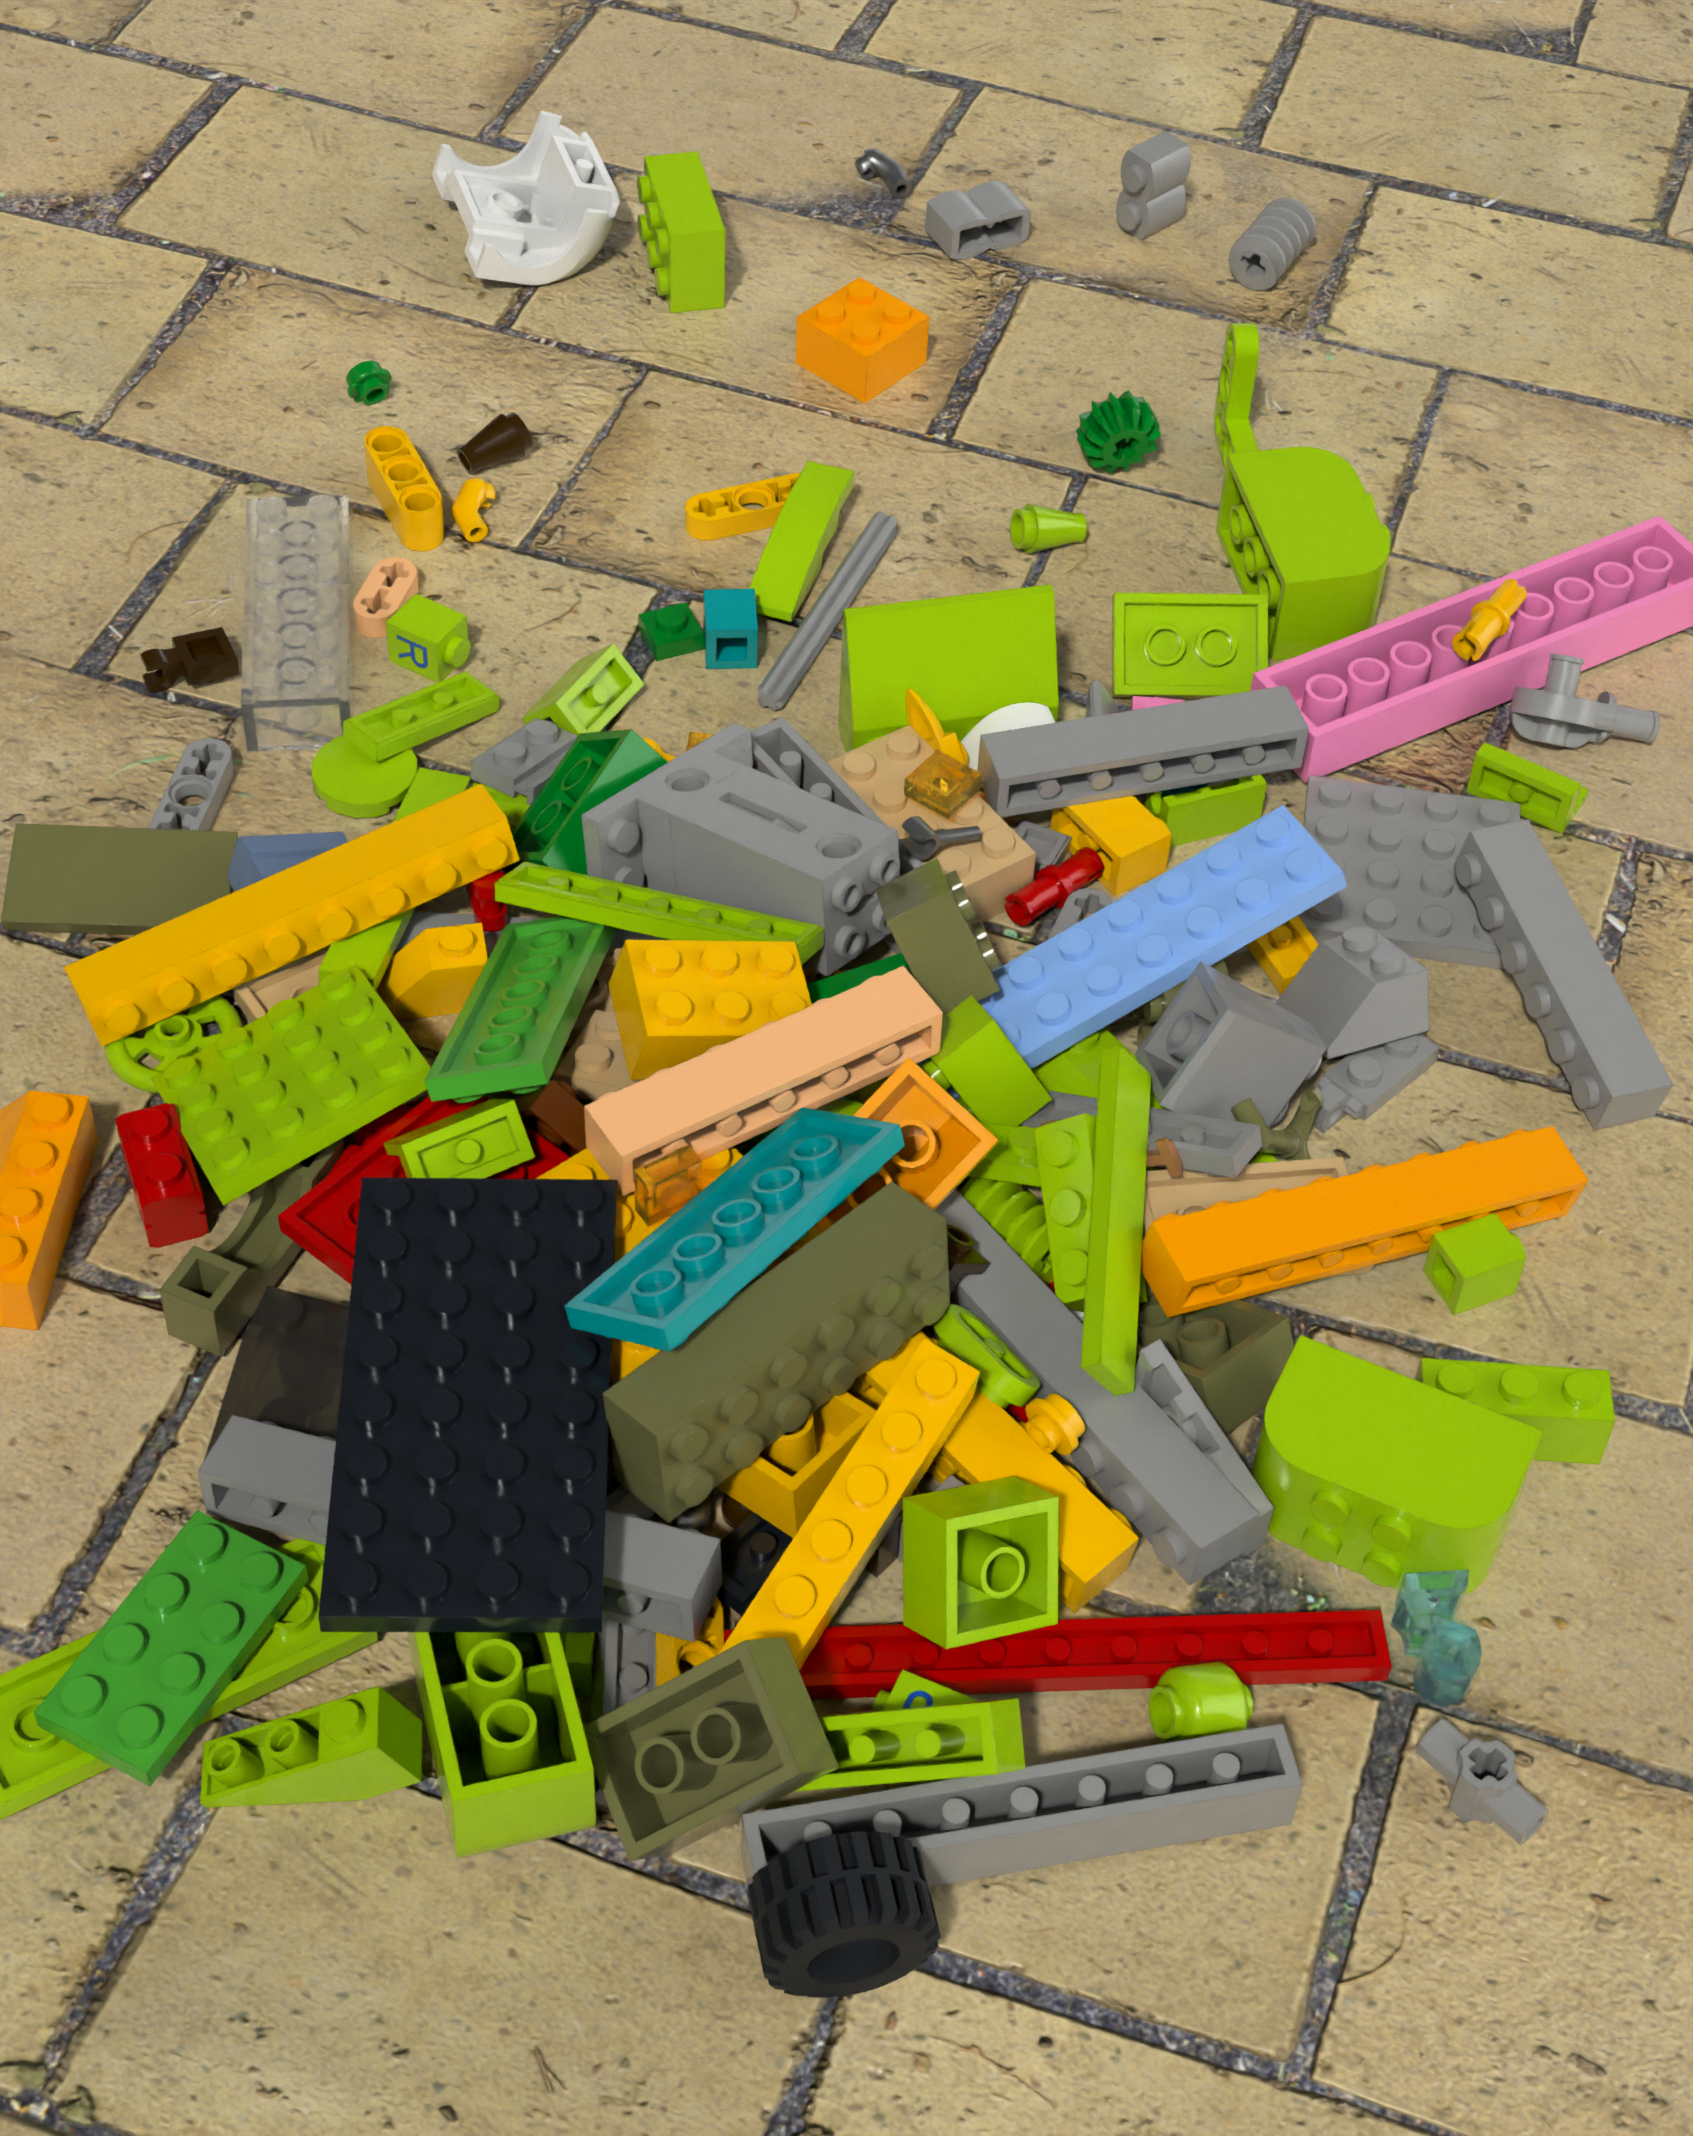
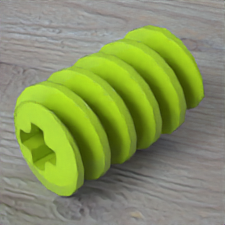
M971 1177L958 1192L1046 1286L1053 1282L1044 1204H1038V1198L1031 1191H1022L1021 1184Z

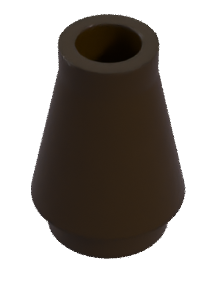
M512 412L506 416L500 413L466 444L457 448V455L465 470L472 475L481 469L524 457L525 450L532 447V439L525 423L516 413Z

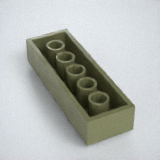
M891 1181L730 1299L725 1307L716 1311L695 1329L684 1343L675 1347L670 1352L661 1350L602 1393L606 1420L608 1421L616 1481L669 1523L689 1507H695L702 1503L712 1489L738 1469L750 1466L757 1459L760 1452L785 1433L798 1429L811 1413L833 1396L845 1393L859 1376L880 1360H886L893 1356L902 1343L923 1327L936 1323L950 1305L946 1219Z

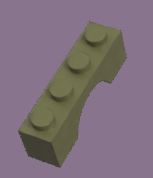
M344 1138L254 1188L241 1220L229 1237L218 1247L207 1251L193 1245L159 1289L168 1335L220 1357L223 1356L302 1249L301 1246L280 1231L278 1215L326 1178L345 1150Z

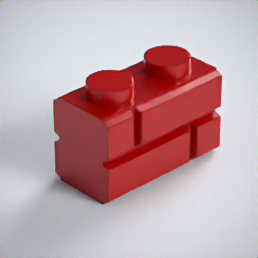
M164 1103L120 1114L121 1116L115 1118L122 1156L149 1247L160 1248L199 1238L208 1233L209 1229L201 1187L186 1140L180 1131L181 1124L175 1105Z

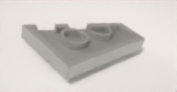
M1160 1339L1140 1350L1135 1371V1381L1260 1513L1248 1551L1241 1554L1245 1557L1263 1546L1274 1507Z

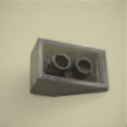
M270 1286L267 1287L243 1335L205 1458L232 1415L259 1422L268 1421L282 1428L314 1436H327L336 1440L349 1306Z

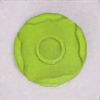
M342 735L332 739L320 748L313 759V791L319 799L320 796L321 799L326 801V807L336 814L353 818L379 817L390 813L389 807L397 805L400 801L402 804L418 772L417 757L410 748L375 762Z

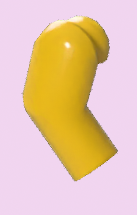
M479 477L471 478L462 484L451 507V515L467 541L473 543L481 541L488 533V527L478 510L479 508L486 509L490 507L491 504L487 501V498L495 499L496 496L494 486L489 482H484Z

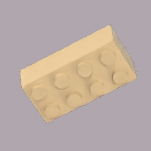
M910 725L827 761L832 769L887 826L898 830L899 839L910 837L902 825L904 821L913 816L921 817L933 830L969 826L979 827V839L941 845L930 858L920 860L923 864H926L938 858L945 874L954 870L957 871L977 915V918L971 920L970 924L978 920L985 922L1005 912L1004 904L1007 903L1005 898L1033 881L1036 852Z

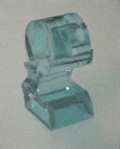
M1469 1570L1405 1573L1395 1601L1396 1609L1390 1623L1391 1627L1399 1633L1403 1641L1405 1655L1418 1658L1413 1672V1683L1417 1692L1425 1700L1435 1705L1450 1706L1458 1704L1466 1698L1480 1664L1482 1652L1476 1630L1452 1621L1458 1613L1466 1592Z

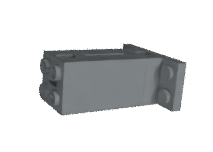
M732 723L581 815L587 873L589 876L820 925V927H824V946L809 958L803 966L827 977L891 933L885 921L876 888L900 877L898 830L753 769L751 729L738 723Z

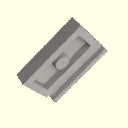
M535 718L471 760V779L513 798L518 794H522L527 797V804L531 805L578 735L557 727L551 721Z

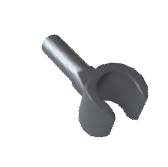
M913 816L904 821L902 825L910 837L900 839L899 843L914 858L926 860L941 845L979 839L980 829L978 826L933 830L921 817Z

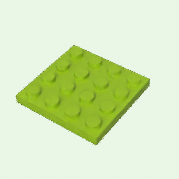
M354 964L345 970H337L328 974L320 981L319 985L296 998L285 999L276 1003L269 1009L267 1014L246 1026L226 1031L215 1043L196 1054L174 1060L165 1068L164 1072L151 1078L164 1103L175 1105L181 1124L180 1131L224 1206L426 1091L427 1087L424 1080L431 1067L357 964Z

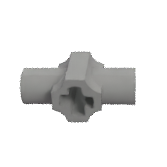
M1442 1719L1434 1724L1418 1743L1416 1753L1448 1780L1447 1787L1451 1795L1448 1807L1464 1822L1477 1820L1491 1824L1494 1821L1520 1845L1528 1841L1545 1822L1549 1810L1517 1783L1518 1776L1514 1770L1516 1755L1500 1740L1485 1742L1473 1738L1470 1741L1446 1719Z

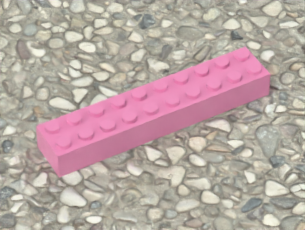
M1657 516L1253 673L1250 691L1287 685L1309 727L1301 768L1292 769L1307 783L1309 775L1325 776L1510 701L1513 698L1515 686L1531 689L1544 687L1551 653L1584 659V664L1581 667V671H1584L1692 627L1693 545L1661 516ZM1505 579H1516L1519 586L1525 587L1527 598L1510 617L1508 631L1501 637H1496L1480 659L1472 661L1471 656L1469 660L1461 658L1453 649L1452 639L1470 620L1471 611L1475 604L1488 600Z

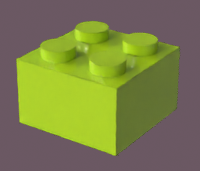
M1010 1476L903 1498V1625L939 1646L950 1649L1058 1624L1059 1497L1018 1477Z

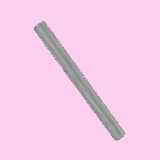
M881 511L872 516L759 686L757 701L762 707L768 706L773 711H776L784 706L843 616V610L848 608L896 535L897 529L895 526L898 522L893 515L887 516Z

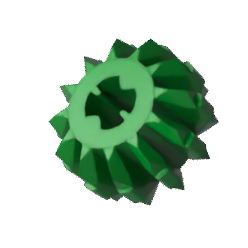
M1129 390L1124 392L1119 398H1116L1109 392L1105 401L1101 403L1092 401V411L1079 415L1080 427L1076 430L1078 435L1077 441L1086 460L1091 463L1093 468L1101 467L1107 474H1110L1118 467H1121L1127 473L1131 464L1135 462L1145 464L1144 454L1157 450L1156 439L1161 435L1158 420L1144 397H1135Z

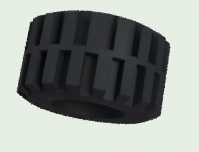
M866 1831L820 1837L799 1844L775 1856L767 1862V1866L759 1869L752 1877L753 1883L748 1885L747 1894L764 1978L768 1979L769 1985L773 1988L784 1990L786 1994L808 1996L811 1998H828L867 1992L892 1983L919 1968L927 1961L928 1956L935 1953L939 1946L940 1931L922 1856L918 1847L912 1846L911 1841L904 1837H893L891 1833H870Z

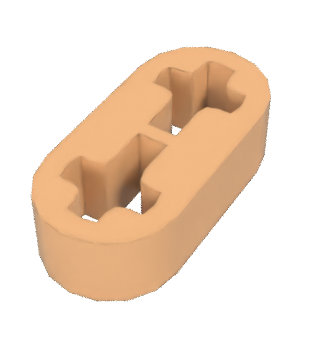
M401 557L385 558L376 563L353 602L354 623L358 632L370 638L387 637L386 621L413 595L419 592L418 573L414 563Z

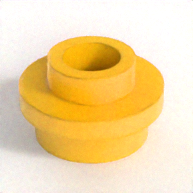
M1050 1393L1044 1399H1033L1026 1406L1025 1411L1029 1420L1025 1424L1026 1430L1031 1439L1042 1450L1048 1453H1052L1055 1450L1060 1454L1069 1455L1078 1447V1438L1085 1432V1426L1077 1411L1063 1397Z

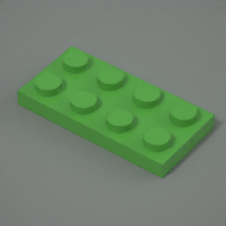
M197 1510L34 1711L37 1725L151 1787L309 1581L307 1566Z

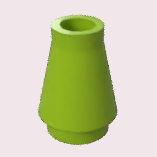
M1026 504L1023 509H1015L1010 520V537L1013 546L1016 549H1024L1028 554L1069 543H1082L1087 532L1086 519L1083 513H1070L1033 504Z

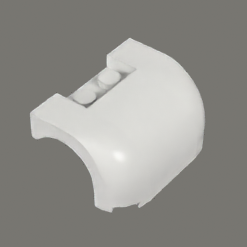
M540 111L534 131L526 146L517 156L498 165L477 166L461 159L450 145L441 144L432 177L442 200L455 201L468 231L469 238L464 252L475 278L525 285L547 284L565 279L577 273L592 261L602 248L620 204L618 192L589 135L584 132L579 137L575 132L561 125L562 116Z

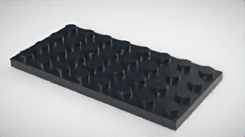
M362 1177L318 1615L321 1632L602 1633L609 1428L602 1393L611 1387L612 1338L571 1328L564 1306L615 1264L617 1180Z

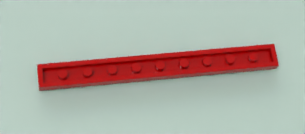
M1381 1610L1061 1619L1058 1620L1056 1625L950 1649L939 1646L903 1624L827 1627L799 1672L810 1699L877 1697L882 1689L891 1693L902 1669L962 1694L1155 1688L1161 1675L1169 1668L1208 1662L1226 1664L1235 1671L1241 1682L1245 1685L1388 1681L1392 1666ZM724 1630V1644L733 1630Z

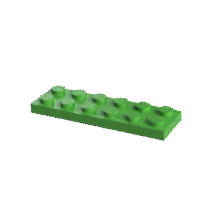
M565 916L506 925L424 1080L431 1102L453 1099L458 1103H467L483 1097L486 1093L511 1090L515 1094H525L541 1088L544 1084H548L618 928Z

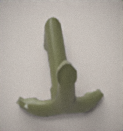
M1311 1086L1306 1088L1302 1092L1295 1116L1290 1124L1282 1130L1268 1129L1251 1098L1236 1104L1231 1108V1112L1238 1122L1260 1125L1263 1146L1256 1154L1260 1152L1270 1153L1271 1155L1284 1157L1287 1161L1311 1159L1306 1142L1316 1112L1322 1105L1323 1097L1317 1087Z

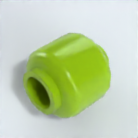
M1221 1662L1169 1668L1161 1675L1157 1686L1151 1690L1148 1700V1714L1152 1729L1166 1743L1246 1730L1247 1722L1253 1713V1701L1248 1687L1241 1682L1234 1670Z

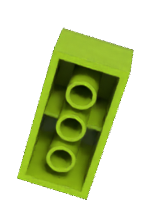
M1300 446L1228 454L1216 534L1242 594H1268V654L1271 661L1291 659L1374 627L1390 553L1391 538L1388 527L1385 524H1381L1375 512L1372 494L1370 492L1366 493L1351 464L1337 454L1315 447Z
M1300 1335L1267 1402L1251 1474L1274 1507L1268 1532L1277 1539L1303 1550L1307 1555L1316 1560L1333 1562L1362 1574L1369 1581L1379 1586L1393 1587L1424 1599L1447 1600L1472 1592L1487 1578L1519 1503L1543 1430Z
M408 1632L418 1692L456 1859L594 1828L596 1826L594 1768L560 1634L550 1632Z

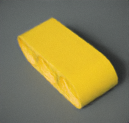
M380 426L370 430L364 438L368 483L399 540L406 548L413 551L422 552L437 548L443 543L445 537L442 497L439 489L408 435L402 429L393 426Z

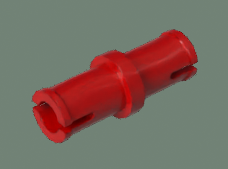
M1082 847L1074 855L1057 866H1045L1036 873L1034 881L1020 890L1012 892L1005 898L1007 903L1004 904L1007 915L1015 924L1027 926L1033 919L1050 908L1063 907L1066 899L1072 892L1081 889L1103 875L1101 870L1104 869L1101 858L1093 849Z

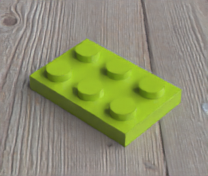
M1114 592L1112 595V698L1141 696L1169 699H1205L1248 692L1251 689L1253 673L1268 668V594Z

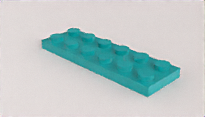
M802 1107L569 1301L564 1307L571 1328L670 1352L675 1347L684 1343L688 1336L711 1315L725 1307L729 1300L752 1279L765 1272L769 1265L792 1244L806 1236L808 1230L833 1208L841 1205L846 1197L865 1180L880 1171L883 1165L905 1146L900 1124Z

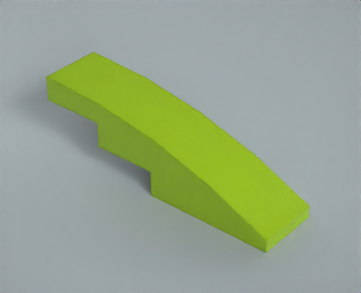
M807 461L777 518L749 589H755L757 614L792 622L821 572L823 553L838 527L839 511L853 489L854 471Z

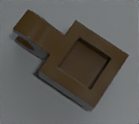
M223 627L172 637L173 648L150 649L141 653V660L146 671L157 670L142 674L143 681L150 693H159L169 689L182 676H184L188 686L239 675L238 658Z

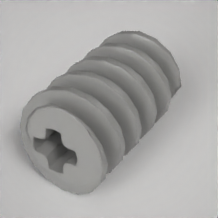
M1281 198L1270 202L1230 249L1228 260L1230 270L1235 279L1244 287L1254 291H1264L1273 287L1284 271L1288 269L1299 253L1303 251L1305 246L1314 237L1316 222L1313 214L1305 205L1290 198Z

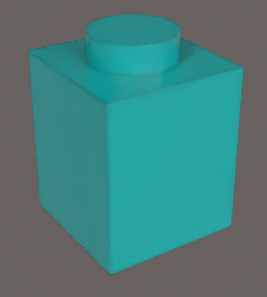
M755 589L703 590V633L706 669L757 668L758 624Z

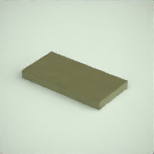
M16 823L1 923L4 930L140 934L234 892L228 880V870L237 838H239L238 833L230 831Z

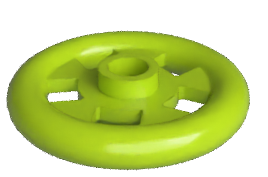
M217 995L190 1007L188 1015L175 1014L148 1026L142 1039L128 1035L105 1045V1055L114 1073L125 1083L142 1091L159 1094L151 1078L164 1072L165 1068L174 1060L196 1054L215 1043L226 1031L238 1027L242 1028L243 1025L235 1008L222 996ZM216 1021L220 1033L203 1037L200 1024ZM145 1053H149L153 1058L161 1061L153 1070L137 1062Z

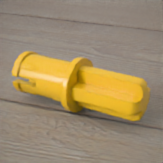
M1505 579L1488 600L1475 604L1471 611L1470 620L1452 639L1454 651L1465 660H1469L1470 656L1472 661L1480 659L1490 643L1496 637H1501L1508 631L1510 617L1527 598L1525 587L1519 586L1516 579Z

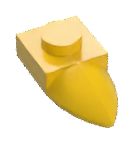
M912 688L906 690L905 708L908 725L967 784L972 783L967 768L969 764L968 754L963 744L957 739L956 733H944L938 718L921 696Z

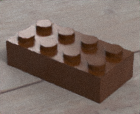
M550 1080L548 1084H544L535 1091L515 1094L511 1100L515 1101L523 1124L568 1156L572 1157L587 1148L584 1105L575 1099L577 1093L568 1084L561 1080L558 1082Z

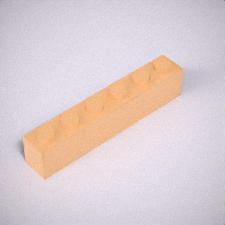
M904 966L881 976H873L854 988L831 998L818 1000L804 1010L779 1021L768 1022L754 1032L729 1043L716 1045L708 1049L704 1054L672 1068L661 1069L647 1079L617 1092L604 1094L596 1101L585 1105L586 1147L610 1180H617V1189L622 1196H625L783 1124L802 1107L817 1109L892 1075L908 1057L915 1063H918L940 1053L943 1012Z

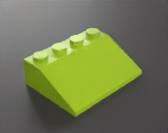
M1052 584L844 609L838 729L845 752L852 751L907 726L905 697L906 690L911 688L921 696L934 712L944 733L955 732L960 742L986 716L1012 704H1043L1048 706L1055 722H1057L1059 697L1055 597Z

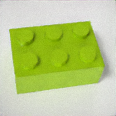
M698 151L644 156V175L637 176V189L640 203L645 204V214L638 215V232L640 241L646 242L648 266L650 269L655 268V285L658 296L665 295L670 313L725 308V227Z

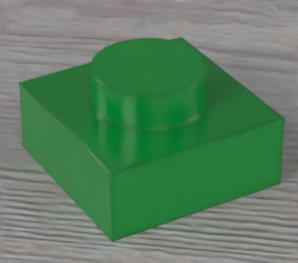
M686 602L638 614V629L656 661L704 650V633Z

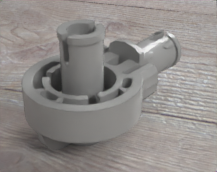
M1551 653L1544 691L1515 686L1510 708L1511 722L1514 730L1525 739L1567 748H1577L1588 741L1601 743L1609 738L1610 735L1640 740L1643 743L1651 744L1658 734L1660 715L1657 711H1646L1618 705L1614 694L1607 691L1602 692L1598 696L1597 701L1575 697L1584 659Z

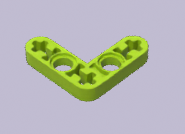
M1229 323L1227 326L1214 410V434L1224 469L1228 454L1259 451L1249 421L1259 358V333L1255 323Z

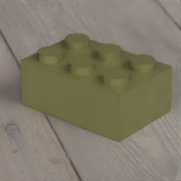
M785 1637L744 1640L583 1727L594 1772L629 1861L672 1854L741 1819L742 1814L752 1813L839 1768Z

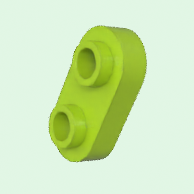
M951 1304L943 1316L935 1323L934 1329L940 1337L937 1341V1346L980 1371V1380L977 1383V1387L984 1396L996 1405L1007 1408L1011 1403L1024 1407L1041 1386L1035 1373L985 1322L967 1309Z

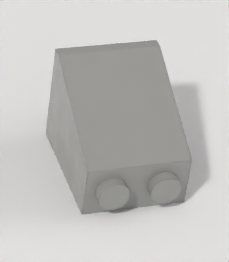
M1200 961L1138 1048L1135 1056L1138 1062L1151 1074V1088L1159 1105L1168 1110L1236 1121L1231 1108L1241 1101L1251 1098L1269 1128L1276 1125L1283 1118L1290 1098L1303 1080H1308L1316 1073L1322 1062L1323 1053L1327 1048L1311 1023Z

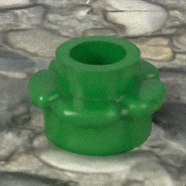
M376 361L359 363L346 376V382L349 386L347 390L348 395L356 403L362 401L366 405L377 404L388 395L392 376L388 370L382 369L381 365Z

